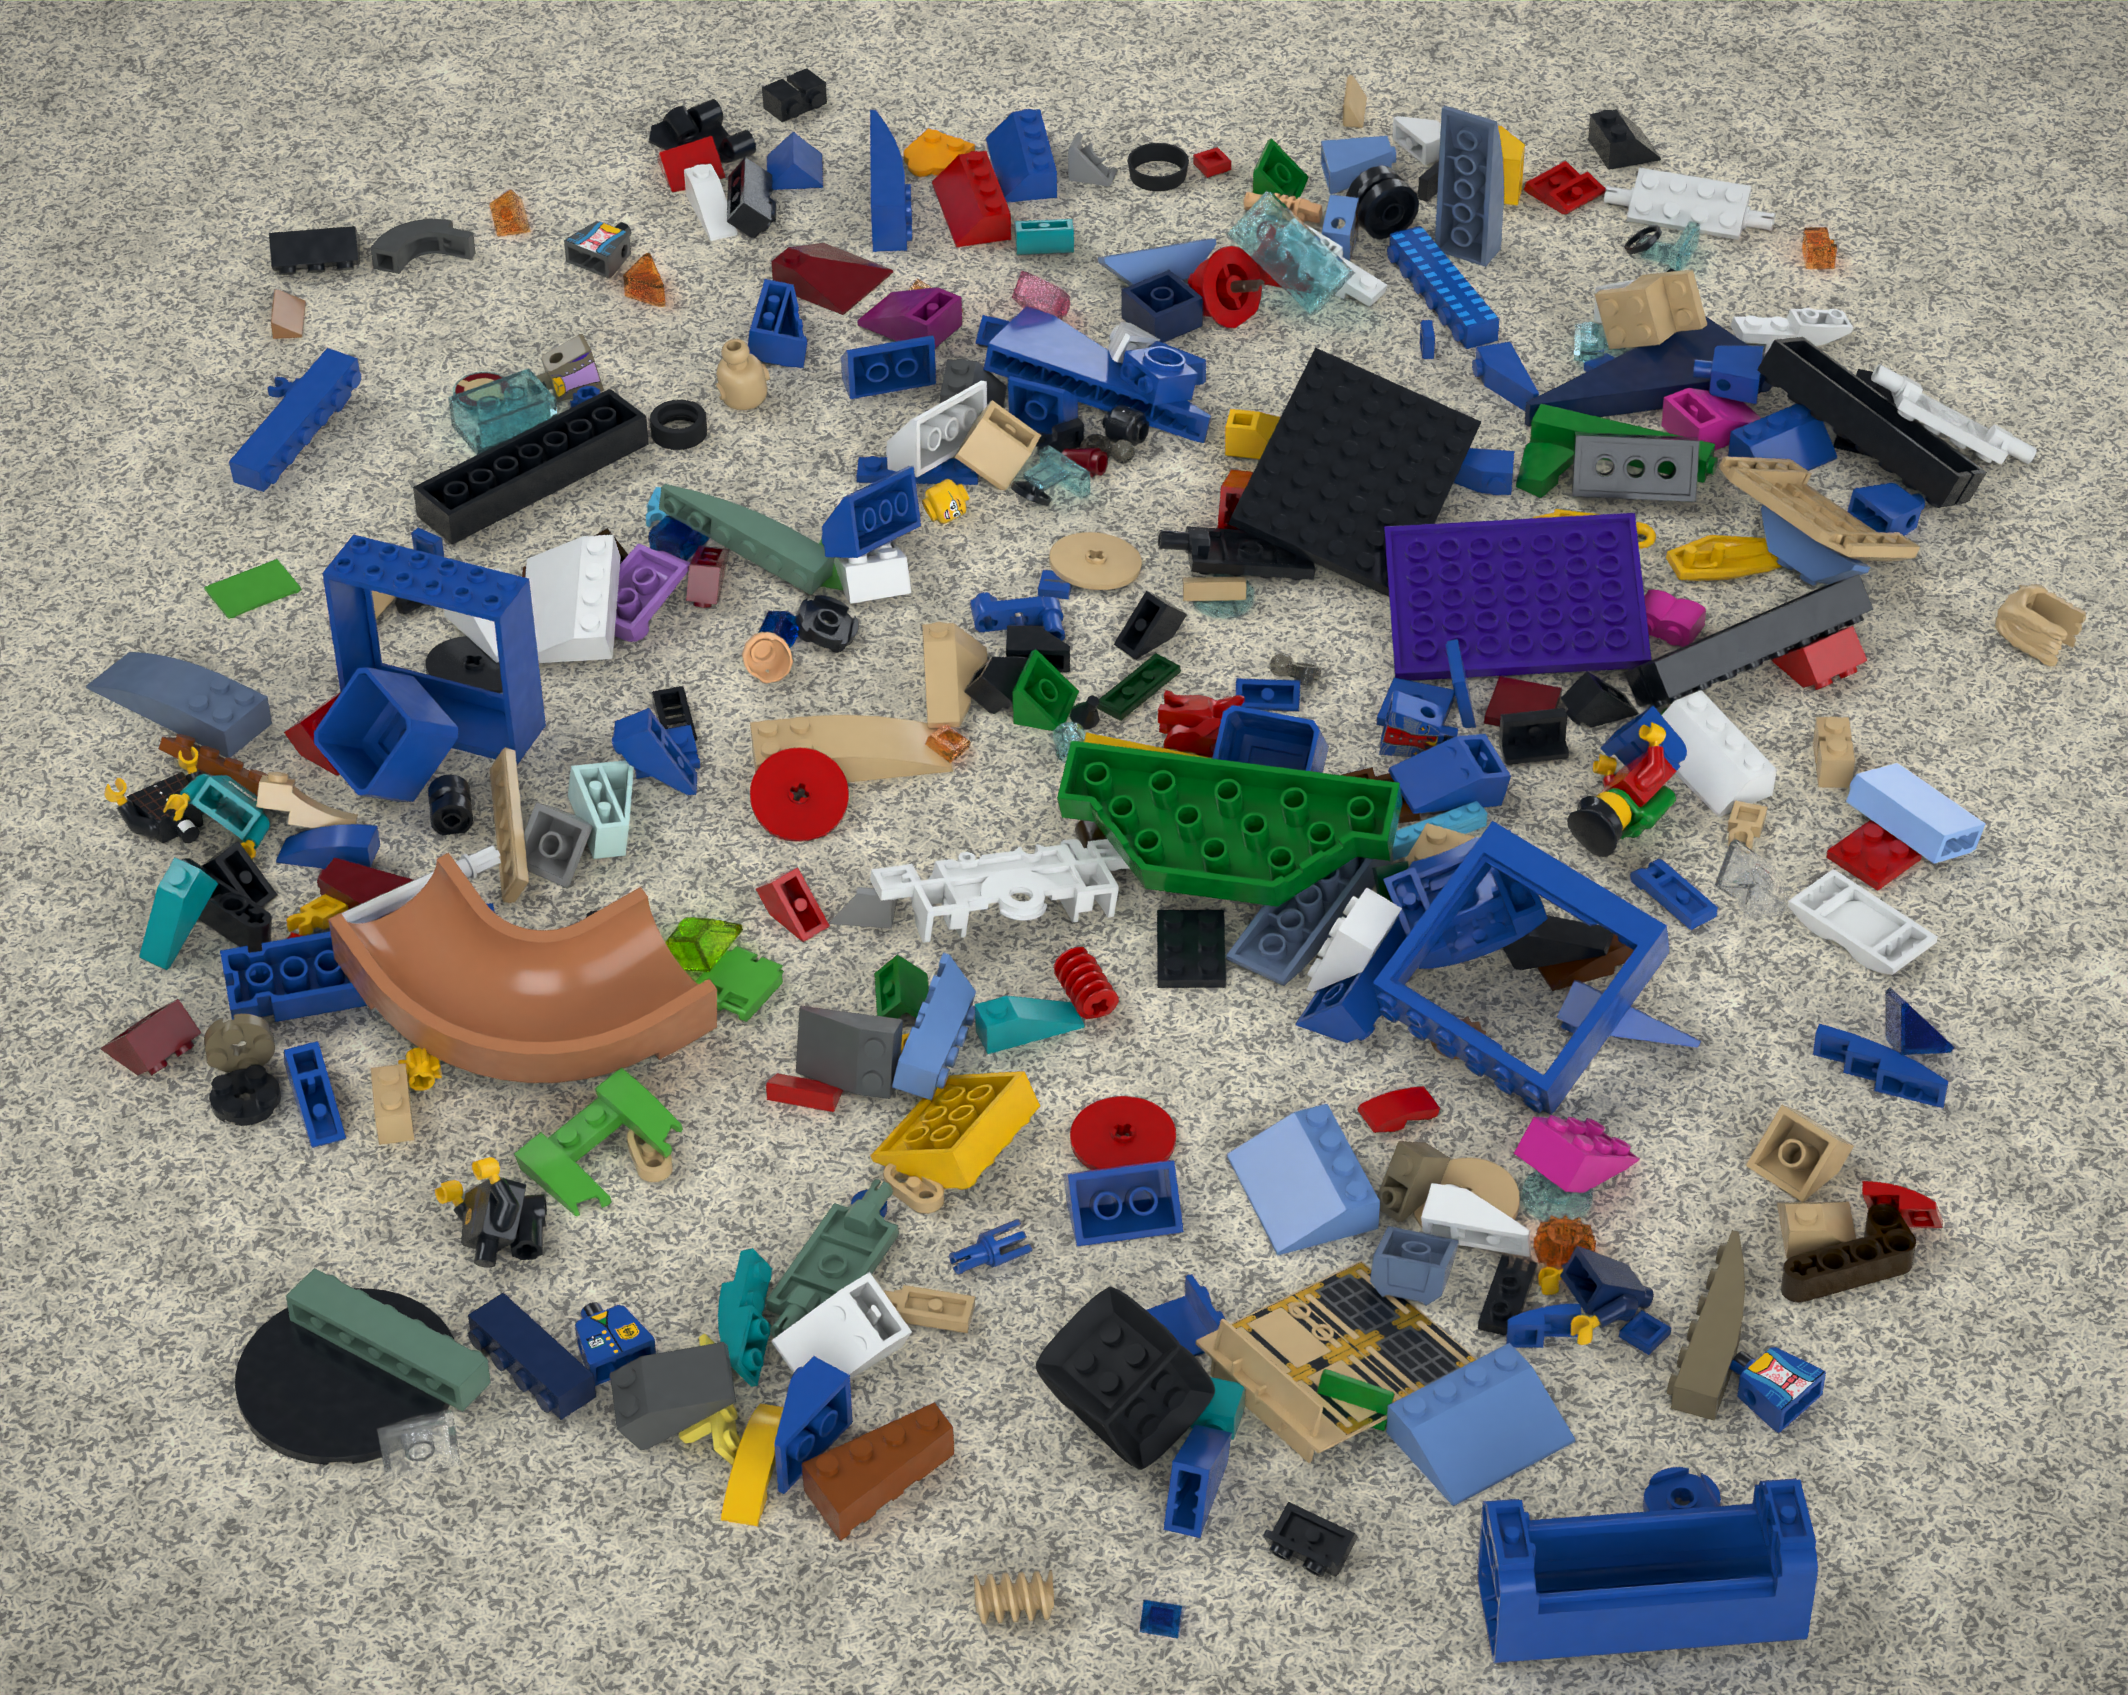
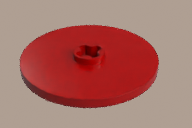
M789 748L771 755L755 772L750 787V803L757 821L770 834L787 841H809L829 834L843 819L849 800L848 784L841 768L829 756L810 748ZM799 789H804L807 798L801 797L799 801L794 800L792 792L797 793Z
M1116 1096L1096 1101L1084 1108L1076 1116L1071 1126L1070 1143L1077 1159L1091 1170L1164 1161L1171 1157L1175 1149L1176 1128L1169 1114L1155 1103L1137 1097Z

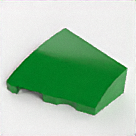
M1528 443L1524 448L1516 487L1542 498L1558 484L1559 476L1573 465L1574 451L1551 443Z

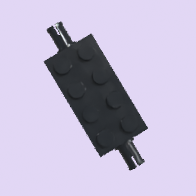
M1186 526V532L1159 530L1158 534L1159 550H1185L1186 554H1188L1191 572L1204 575L1212 573L1228 574L1235 577L1245 575L1262 578L1277 577L1293 580H1314L1316 569L1313 562L1239 529Z

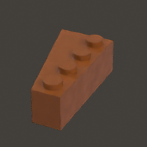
M935 1402L803 1462L804 1491L838 1539L842 1541L861 1522L865 1523L876 1515L878 1509L890 1500L894 1501L904 1493L907 1487L915 1481L923 1479L954 1455L953 1426Z

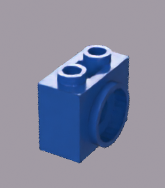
M1165 346L1125 351L1120 378L1152 405L1192 400L1198 373L1185 363L1186 359L1180 352Z

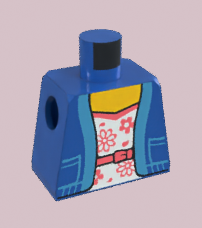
M1777 1347L1769 1348L1757 1360L1744 1351L1737 1353L1732 1360L1730 1369L1740 1376L1737 1397L1778 1434L1823 1395L1826 1372Z

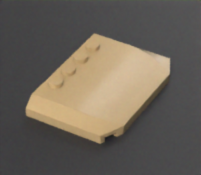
M1723 457L1719 469L1731 483L1818 543L1840 555L1860 561H1903L1915 558L1920 549L1917 544L1899 532H1876L1807 485L1812 473L1791 459Z

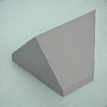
M1078 132L1075 134L1068 149L1069 181L1111 186L1118 170L1115 167L1109 169L1103 165L1102 162L1106 158L1096 156L1091 143L1083 148L1081 143L1083 135Z
M857 887V894L838 912L829 924L892 929L898 899L881 901L874 888Z

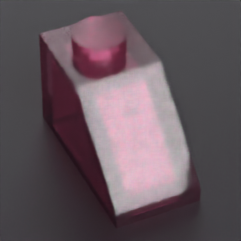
M1021 271L1012 298L1023 309L1029 306L1052 314L1062 320L1063 316H1066L1070 309L1071 297L1062 288L1026 271Z

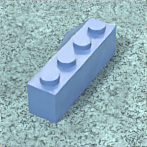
M942 954L937 976L934 975L926 1000L922 1002L915 1025L910 1031L898 1060L892 1084L893 1088L929 1100L933 1099L937 1088L944 1089L950 1071L947 1066L954 1067L959 1053V1048L956 1046L963 1047L969 1027H966V1025L972 1027L975 1020V1006L973 1002L976 991L949 954Z

